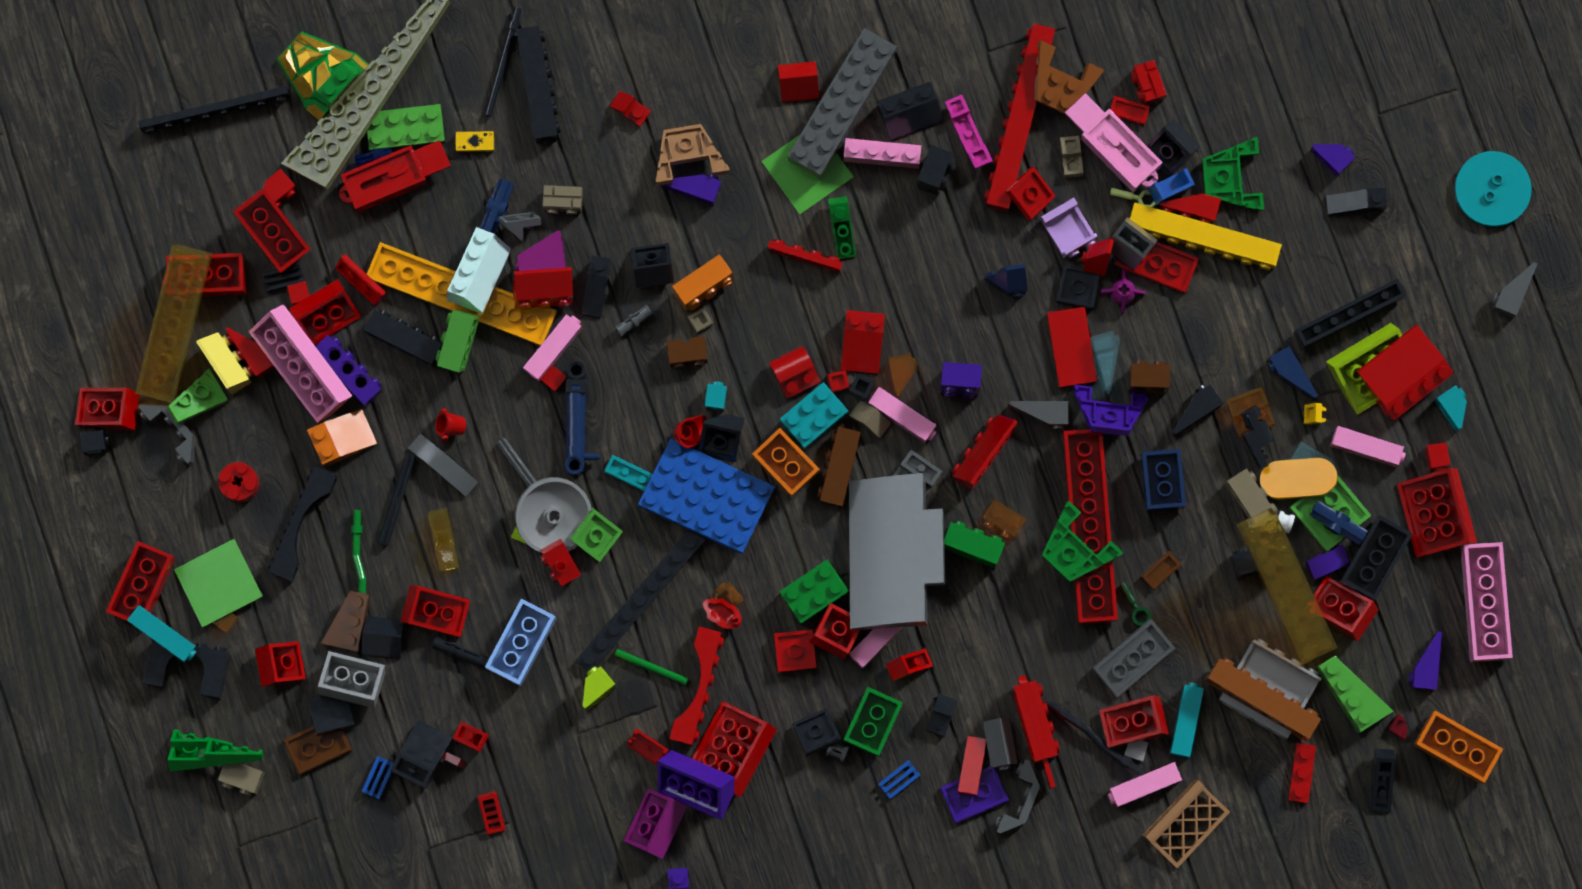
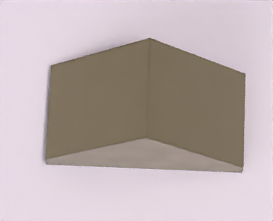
M861 400L849 415V417L878 438L882 437L891 424L876 408Z

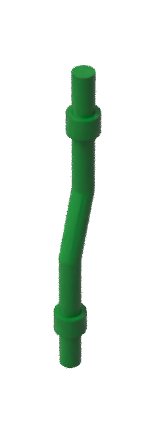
M353 510V525H351V533H353L352 558L359 579L358 592L366 593V576L360 558V533L363 530L361 510Z

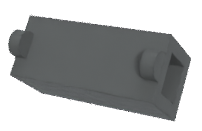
M1010 718L984 721L991 768L999 767V770L1011 769L1010 765L1018 763Z

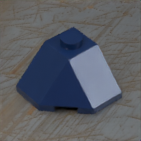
M1025 264L1007 266L997 271L998 274L994 275V272H989L985 275L988 283L1007 296L1012 295L1013 298H1018L1027 293Z

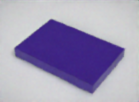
M991 766L982 769L977 796L959 794L960 779L940 787L955 824L1009 801L995 767L991 768Z

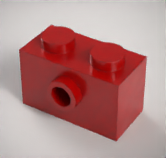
M561 538L541 549L543 555L540 558L545 567L549 565L552 569V572L549 574L554 583L559 582L563 586L581 576Z

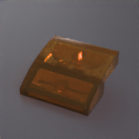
M1262 387L1226 400L1239 438H1242L1241 433L1248 430V428H1245L1240 413L1254 405H1257L1262 413L1257 420L1265 419L1269 428L1275 426L1276 423Z

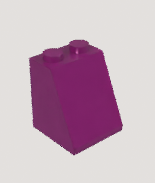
M554 232L517 255L518 261L514 262L515 270L565 268L566 260L561 232Z

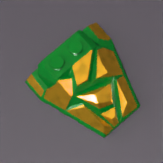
M302 31L276 59L305 109L317 120L324 119L330 112V108L335 100L369 65L357 53Z

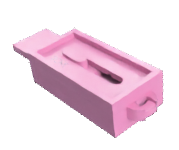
M1085 93L1065 112L1084 132L1081 140L1133 193L1141 185L1149 188L1153 183L1157 182L1158 175L1156 171L1161 168L1163 162L1110 109L1104 112Z

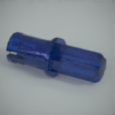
M391 147L379 150L371 149L372 152L356 155L354 159L358 166L367 164L391 154Z

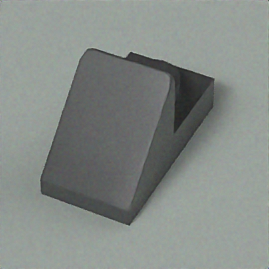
M534 212L498 217V221L521 241H523V228L531 229L534 226L541 225V218Z

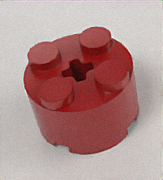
M234 462L227 465L220 472L218 484L221 492L229 500L236 503H246L256 496L260 480L257 473L249 465L243 462ZM238 479L242 481L241 486L236 484Z

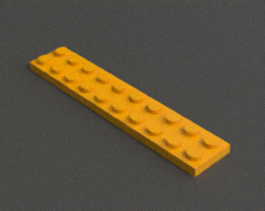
M379 243L367 275L373 281L449 311L460 309L480 315V323L539 346L546 340L557 310L549 307L544 309L534 307L528 310L515 309L513 293L494 287L483 314L447 301V290L456 271L384 243Z

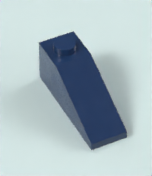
M1290 346L1269 357L1267 366L1272 374L1275 373L1279 379L1312 401L1318 397Z

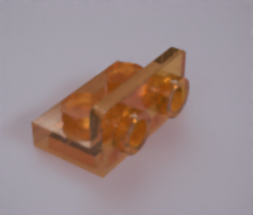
M996 500L992 501L982 517V520L985 521V526L992 530L997 528L1001 531L1000 534L1009 540L1011 537L1013 539L1016 538L1027 520Z

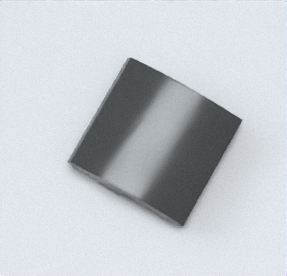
M910 450L893 476L923 473L926 481L927 495L943 471L913 450Z

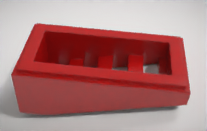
M493 791L478 795L486 834L490 835L506 831L497 792ZM494 798V802L483 804V801ZM496 806L495 810L485 812L486 808ZM498 814L497 818L487 820L488 816ZM500 822V825L489 828L488 824Z

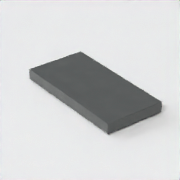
M1149 619L1094 665L1092 669L1111 693L1118 698L1170 654L1175 647L1155 622Z

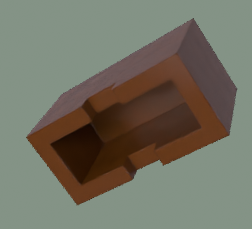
M705 336L690 338V342L685 343L682 342V339L667 341L670 367L674 366V369L685 368L687 364L702 366L704 362H708Z

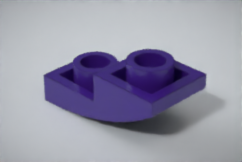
M1339 545L1324 554L1311 558L1305 563L1312 579H1317L1349 564L1350 561L1343 545Z

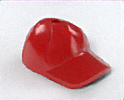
M699 415L679 422L673 431L675 441L685 448L694 447L700 443L703 423L707 420L706 416Z

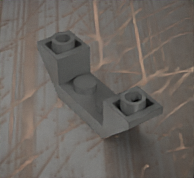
M140 404L138 406L141 410L139 414L146 422L150 420L152 423H155L165 414L164 420L170 426L172 424L176 426L178 430L175 432L182 440L186 438L175 449L179 453L176 457L183 465L187 463L191 466L194 460L195 436L183 422L176 425L167 409L168 406Z
M1025 760L1024 764L1020 763L1016 774H1019V780L1032 785L1031 788L1027 786L1023 796L1026 798L1024 806L1020 804L1016 813L1019 818L1016 819L1006 814H1003L1002 818L998 816L994 826L997 828V834H1002L1023 825L1027 821L1040 788L1028 760Z

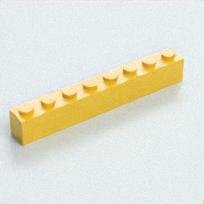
M1134 203L1130 216L1133 222L1156 239L1161 237L1168 239L1167 242L1172 244H1186L1187 248L1193 250L1200 248L1205 253L1211 255L1218 253L1223 255L1222 257L1225 259H1239L1243 264L1252 265L1253 263L1260 265L1259 268L1268 271L1276 267L1282 244L1138 203Z

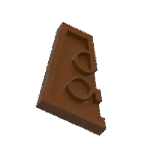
M353 590L349 592L321 644L360 651L370 594Z

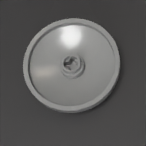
M558 477L544 478L531 484L520 496L515 510V523L522 539L536 551L542 553V548L561 538L569 552L578 546L569 539L592 508L587 495L573 482Z

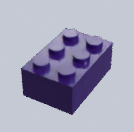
M943 362L940 394H944L946 398H955V395L963 396V399L978 397L982 365Z

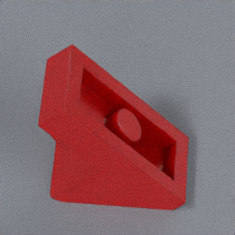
M619 91L609 105L610 108L638 127L643 125L651 113L649 109L637 102L634 96Z
M461 721L452 739L481 752L489 734Z

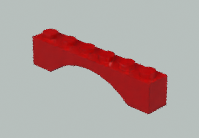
M703 627L698 628L694 647L701 665L700 685L691 705L681 716L674 720L670 735L671 741L693 746V743L698 741L700 731H697L698 723L702 724L705 715L702 712L703 704L707 705L710 694L707 693L708 686L713 684L715 675H712L713 667L717 668L719 656H716L718 648L722 649L724 642L721 632Z

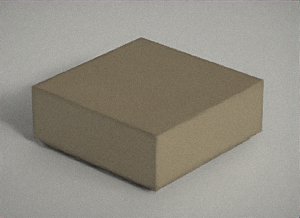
M704 307L687 316L697 334L713 325V321Z

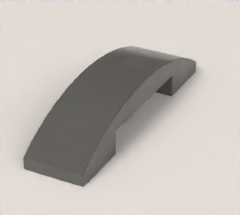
M419 434L408 447L410 451L440 474L465 497L478 484L470 474L422 434Z

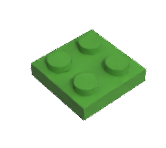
M592 508L569 539L600 562L623 531Z

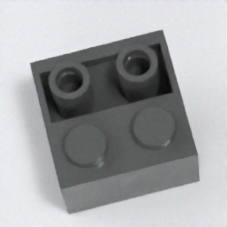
M1126 217L1111 237L1114 239L1111 253L1135 270L1155 245L1157 239Z

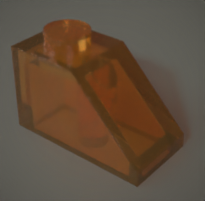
M911 353L888 358L896 398L901 396L915 374L914 369H918L916 358H912Z

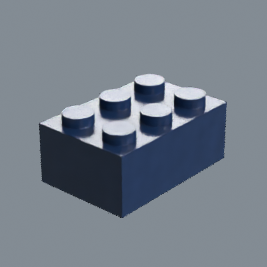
M1181 450L1142 452L1140 459L1146 512L1184 509L1186 507Z

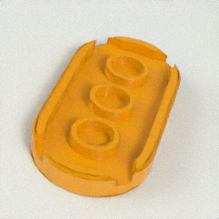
M1323 458L1274 461L1269 463V466L1265 467L1260 475L1261 487H1263L1267 495L1278 500L1325 496L1336 486L1338 480L1334 465Z

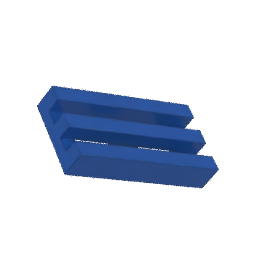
M377 756L362 792L380 799L392 772L390 769L393 762ZM383 762L377 774V777L373 783V786L369 791L368 788L376 772V769L379 763ZM386 765H390L378 793H374Z
M908 760L878 785L888 798L891 799L917 779L920 774ZM907 766L910 768L889 786H884L885 783ZM913 772L915 774L890 794L889 790L910 773Z

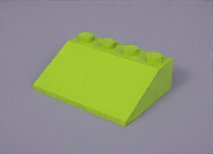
M1392 323L1326 361L1335 381L1357 415L1377 403L1357 373V370L1402 336L1400 329Z

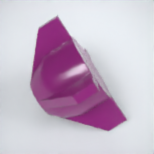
M1122 269L1121 279L1116 281L1111 289L1101 290V294L1111 295L1112 300L1116 304L1121 305V314H1124L1125 305L1131 303L1135 295L1145 296V291L1136 289L1131 281L1126 280L1125 269Z

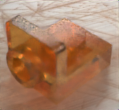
M723 582L715 589L717 591L715 593L717 598L727 591L726 597L732 604L737 603L741 605L745 601L730 582L727 584Z

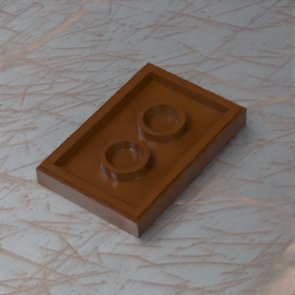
M314 725L283 740L299 775L352 751L343 730L317 736Z

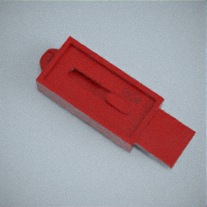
M440 140L413 151L410 145L341 174L345 185L340 189L339 195L344 203L353 204L356 212L360 213L427 185L425 177L447 169L451 165ZM345 192L349 193V198L346 197Z
M1022 675L1017 678L1019 685L1013 686L1012 693L1033 764L1042 763L1049 790L1054 789L1056 786L1048 760L1058 756L1057 753L1060 751L1059 744L1052 737L1055 731L1052 721L1048 722L1046 716L1049 714L1046 702L1043 703L1041 699L1042 695H1044L1041 684H1037L1036 680L1027 682L1026 676Z

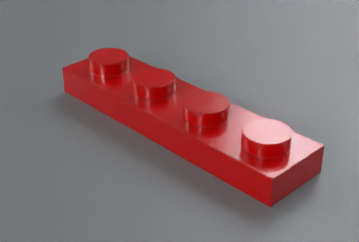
M778 239L770 240L767 247L769 252L840 273L843 262H839L840 259L837 257L829 256V258L821 256L820 252L813 250L807 252L798 245L787 246L784 241Z

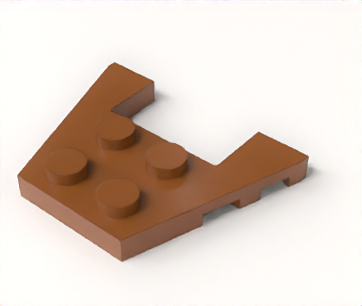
M1042 40L1038 41L1037 48H1039L1036 59L1038 68L1037 76H1035L1034 101L1066 115L1065 112L1090 90L1104 70L1091 63H1086L1081 79L1072 77L1050 66L1056 47Z

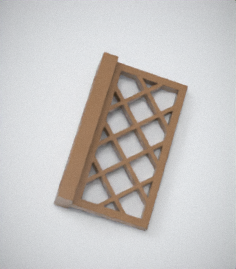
M1194 779L1142 836L1175 868H1178L1230 811L1199 780ZM1202 791L1207 795V804H1197V796ZM1218 806L1223 813L1218 818H1211V807ZM1187 807H1194V818L1184 819V810ZM1197 807H1208V818H1198ZM1174 821H1181V832L1171 833V824ZM1184 821H1194L1195 832H1184ZM1198 821H1208V829L1205 832H1198ZM1161 835H1168V847H1160L1155 841ZM1171 835H1181V846H1171ZM1184 835H1195V843L1192 846H1185ZM1171 849H1181L1182 857L1177 862L1171 857Z

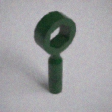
M1124 582L1119 587L1128 603L1134 609L1131 615L1132 622L1136 626L1141 627L1145 622L1139 623L1135 618L1136 613L1144 611L1147 615L1146 621L1151 619L1150 611L1145 607L1137 606L1133 594L1126 582Z

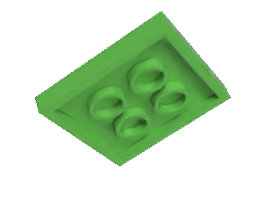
M1339 476L1336 486L1327 495L1301 498L1290 507V510L1325 552H1328L1345 537L1329 531L1326 525L1309 515L1317 501H1320L1334 511L1337 510L1344 513L1351 519L1350 521L1357 525H1361L1371 516Z

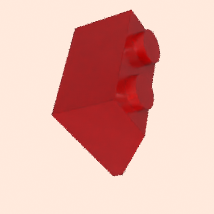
M299 641L268 644L255 649L261 687L281 685L306 679Z

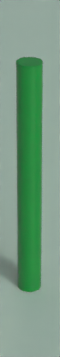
M616 650L614 656L685 686L687 684L688 678L622 650Z

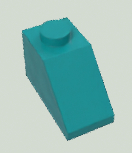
M1456 385L1434 400L1455 432L1462 428L1467 403L1465 399L1466 394L1461 388L1458 389Z

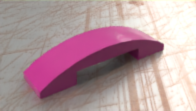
M963 95L945 101L952 123L973 167L977 169L993 162L973 122Z

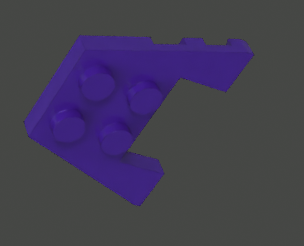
M1074 386L1075 397L1090 432L1129 436L1149 397L1148 393L1132 392L1130 405L1091 400L1092 387Z

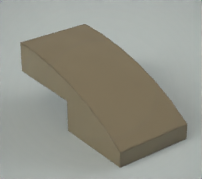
M1079 136L1060 137L1064 178L1083 176Z

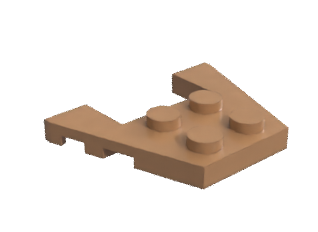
M701 124L663 130L656 186L673 183L670 166L707 159L710 162L712 176L729 174L728 165L723 161L719 151L717 152L712 140Z

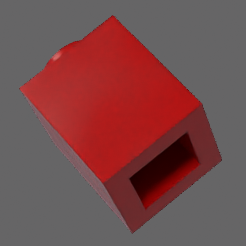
M1446 442L1425 447L1428 470L1438 472L1450 466Z

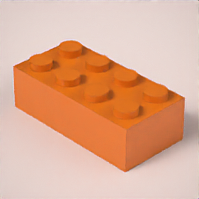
M1435 710L1431 712L1413 745L1480 784L1486 782L1503 751V748Z

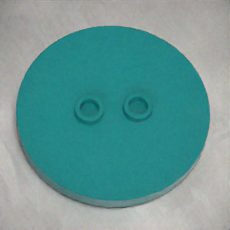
M1497 151L1483 152L1471 157L1459 170L1454 187L1455 198L1461 211L1473 222L1487 227L1504 226L1515 221L1527 208L1532 191L1530 177L1524 166L1514 157Z

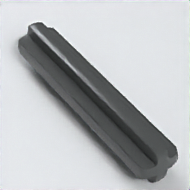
M506 438L499 440L497 445L525 484L529 487L536 482Z

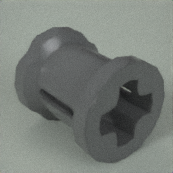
M835 744L828 747L825 755L839 758L841 762H844L849 746Z

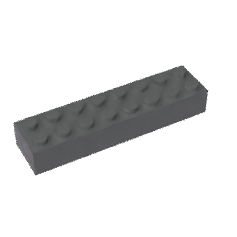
M866 28L863 29L788 154L789 162L818 179L822 178L896 54L897 46Z

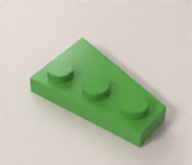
M208 368L167 409L176 425L227 403L228 399Z

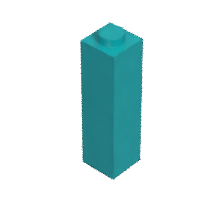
M140 605L137 606L127 621L183 662L186 660L190 661L196 654L194 650L196 646Z
M1189 682L1188 685L1183 686L1170 749L1171 755L1189 758L1191 755L1204 688H1199L1200 684Z

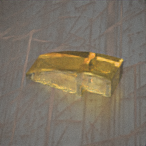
M442 508L428 511L440 571L458 568L459 563L448 509Z

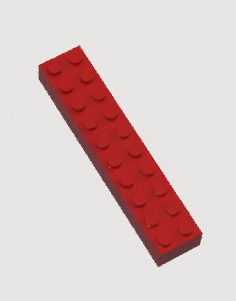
M1089 429L1064 431L1062 437L1067 499L1081 512L1070 524V530L1095 554H1099L1111 541L1103 433L1090 432ZM1112 560L1074 580L1078 625L1117 622L1118 615Z

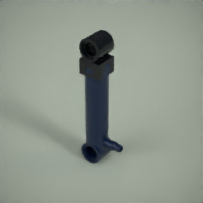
M575 360L567 366V374L570 379H566L565 468L568 474L573 477L583 474L585 460L594 461L600 459V454L585 453L587 388L585 377L587 371L581 361ZM575 367L582 369L581 374L578 376L571 373ZM572 462H579L580 468L573 471L570 469Z

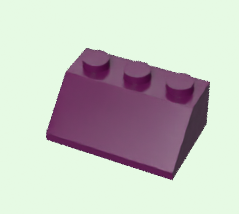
M648 788L623 841L663 859L687 806Z

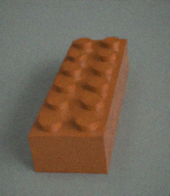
M1220 658L1216 661L1205 679L1206 683L1291 731V734L1301 740L1307 741L1310 739L1321 720L1317 717V712L1310 708L1305 710L1300 707L1302 704L1293 698L1291 700L1285 698V693L1277 688L1274 690L1267 687L1268 683L1260 678L1255 680L1250 677L1251 673L1243 668L1237 669L1229 659Z

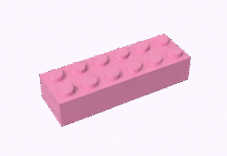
M284 304L268 312L249 331L317 423L330 417L352 397L351 393Z
M1503 542L1465 544L1460 547L1470 662L1509 660L1513 656Z

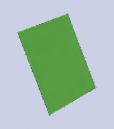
M797 136L761 162L797 212L801 214L854 176L837 153L821 179L789 162L787 156L799 138Z
M235 539L174 569L202 627L262 597Z

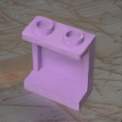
M1075 198L1041 216L1040 220L1063 258L1068 256L1073 258L1080 253L1078 250L1083 247L1088 249L1090 244L1096 243L1095 240L1098 237L1096 233H1093L1077 207L1078 203Z

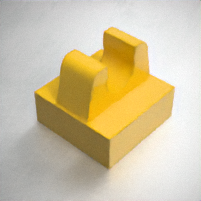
M1321 403L1304 405V424L1311 425L1325 422L1326 419L1322 418V412L1326 411V408Z

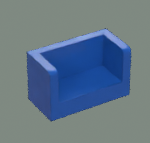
M1185 168L1178 174L1159 183H1153L1148 188V191L1155 204L1158 205L1188 191L1195 183L1187 168Z

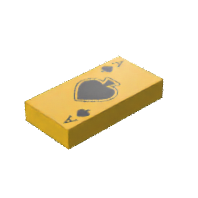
M494 131L456 132V152L494 151Z

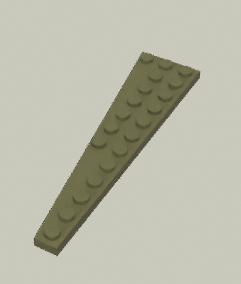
M426 0L416 11L415 15L406 22L405 28L400 33L397 32L389 46H385L381 50L380 56L366 67L340 96L339 100L332 105L330 112L324 119L321 118L317 122L316 128L311 133L308 132L305 136L306 139L299 147L296 146L281 164L328 190L450 5L449 0Z

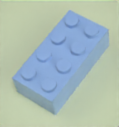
M521 599L485 668L521 687L557 619L556 616Z

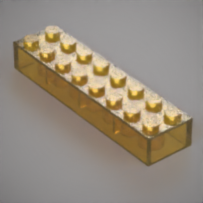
M176 243L172 245L136 394L170 403L177 398L212 253Z
M1269 508L1237 524L1236 526L1300 662L1305 664L1338 648L1275 511Z

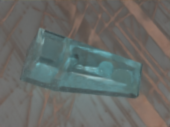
M1114 331L1091 336L1090 338L1106 394H1109L1112 388L1118 346H1121L1119 337L1114 335Z

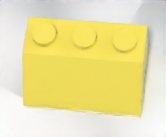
M217 332L196 341L232 395L252 383L249 379L251 374L246 367L242 368L238 362L241 359L236 351L231 352L228 347L231 344L225 335L221 337Z

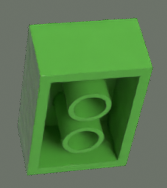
M460 309L453 310L452 313L448 314L446 324L449 325L447 331H444L441 337L443 346L436 355L437 366L456 372L465 371L480 315Z

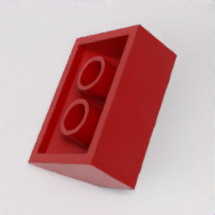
M572 267L514 271L512 289L515 309L528 310L534 307L544 309L550 306L566 307L572 305Z
M338 279L289 308L296 322L314 345L321 342L327 335L331 336L361 317Z

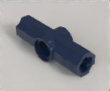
M498 179L492 198L490 197L487 202L486 214L480 229L496 235L500 225L498 217L506 215L508 201L514 187L513 183L504 179Z
M1317 501L1309 514L1317 521L1326 525L1329 531L1339 536L1342 535L1358 546L1368 532L1350 521L1351 519L1344 513L1337 510L1334 511L1320 501Z

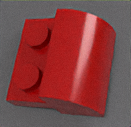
M803 346L768 362L786 399L821 382Z

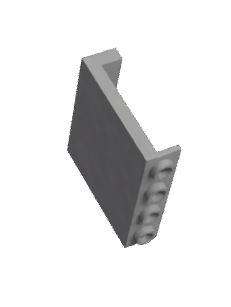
M1254 639L1237 669L1243 668L1251 673L1250 677L1255 680L1258 678L1268 683L1267 687L1272 690L1275 688L1285 693V698L1289 700L1293 698L1302 704L1300 707L1304 708L1318 682L1322 679L1318 676L1319 673L1311 668L1307 670L1301 667V662L1294 658L1289 660L1284 657L1285 653L1276 648L1275 650L1268 648V643L1261 639L1256 641ZM1222 693L1218 700L1284 740L1288 739L1291 731L1227 694Z

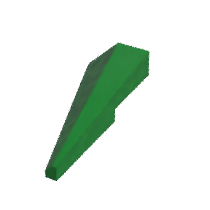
M174 729L170 740L171 750L167 759L169 770L173 772L262 761L263 750L258 752L252 751L247 746L240 748L233 746L231 742L210 737L203 739L196 737L194 733L186 735L180 733V730Z

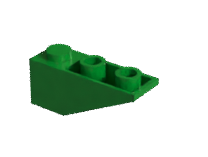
M847 196L828 199L837 258L856 257Z

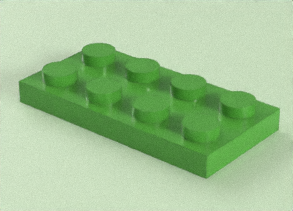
M441 104L379 111L367 130L369 150L376 151L408 147L410 145H427L438 140L444 143L445 136Z

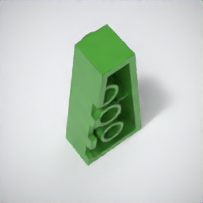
M1336 656L1316 667L1357 733L1362 732L1393 712L1386 703Z

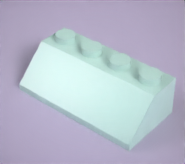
M476 227L447 290V301L483 314L511 252V248L495 234Z

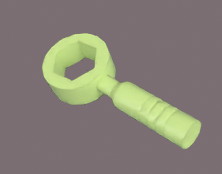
M1111 188L1110 195L1129 200L1136 199L1138 204L1145 205L1142 197L1150 195L1148 190H1145L1140 195H1135L1132 192ZM1153 200V202H1152L1151 205H1145V206H1149V207H1152V208H1153V207H1155L1156 204H1155V202H1154V200Z

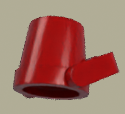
M446 408L440 409L435 422V429L440 436L441 443L448 442V436L463 435L466 430L465 418L447 412Z

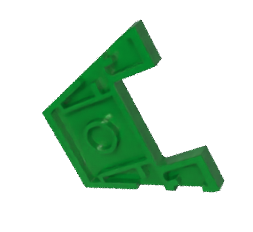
M1258 137L1202 159L1204 191L1206 195L1221 198V202L1264 211L1263 193L1243 194L1240 157L1259 155Z
M1070 501L1066 503L1042 554V557L1068 582L1074 581L1123 554L1112 541L1099 554H1095L1068 528L1081 514Z

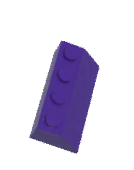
M673 750L657 761L658 793L721 820L734 795V776Z

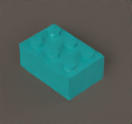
M823 382L780 418V423L805 451L846 417L848 410Z

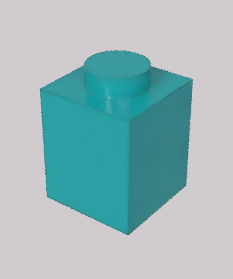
M713 381L712 384L707 385L705 409L724 411L727 386H723L724 383Z

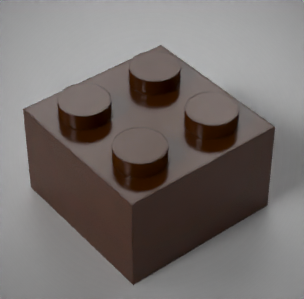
M1135 361V364H1131L1128 376V392L1164 394L1168 392L1170 388V365H1166V362L1155 361L1154 364H1146V361Z

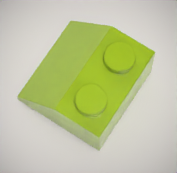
M601 666L599 668L593 667L587 672L588 677L585 678L583 707L587 712L617 688L616 684Z

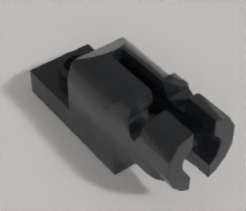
M1254 405L1240 413L1245 428H1248L1241 435L1258 468L1263 469L1269 466L1267 463L1269 458L1266 452L1260 450V448L1271 443L1273 435L1265 419L1257 420L1262 413L1259 407Z

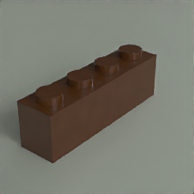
M838 427L837 431H833L831 442H834L833 450L829 449L826 460L830 462L828 468H824L822 479H825L824 486L819 487L817 495L818 498H821L820 503L843 508L861 432L843 427Z

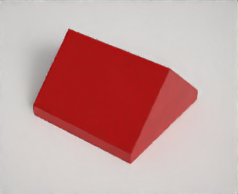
M815 61L778 65L782 103L819 99L818 75Z

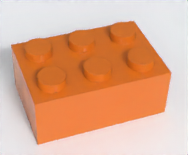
M719 254L672 286L673 293L685 311L689 309L693 311L701 305L700 302L704 299L709 300L713 298L717 290L720 288L724 290L732 284L733 272Z
M781 428L752 453L753 459L791 498L820 472V469Z

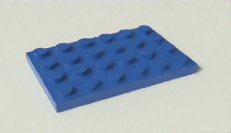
M670 439L638 503V507L737 553L743 554L775 486L691 447L685 448L680 446L675 440Z

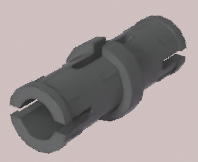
M645 305L634 314L628 315V318L615 326L621 336H624L631 329L639 327L642 321L653 314L649 307Z

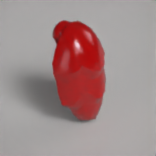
M722 598L706 599L703 602L707 618L719 627L735 629L741 625L742 617L739 610Z

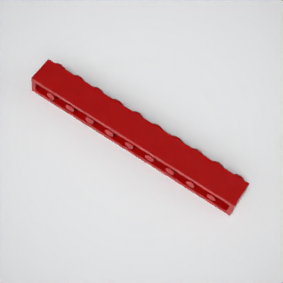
M1034 23L1032 29L1028 28L1026 39L1029 40L1028 46L1023 47L1021 54L1024 62L1023 65L1019 64L1016 75L1020 76L1019 81L1014 82L1012 93H1015L1014 100L1009 101L1007 111H1010V116L1004 120L1002 129H1006L1005 135L1000 136L998 147H1001L1000 154L995 155L993 165H997L996 170L990 174L988 183H992L991 189L986 190L984 201H987L986 207L1004 212L1009 211L1011 198L1006 190L1017 180L1037 103L1034 101L1035 76H1037L1038 68L1036 59L1039 52L1037 43L1042 40L1052 45L1055 33L1054 28Z

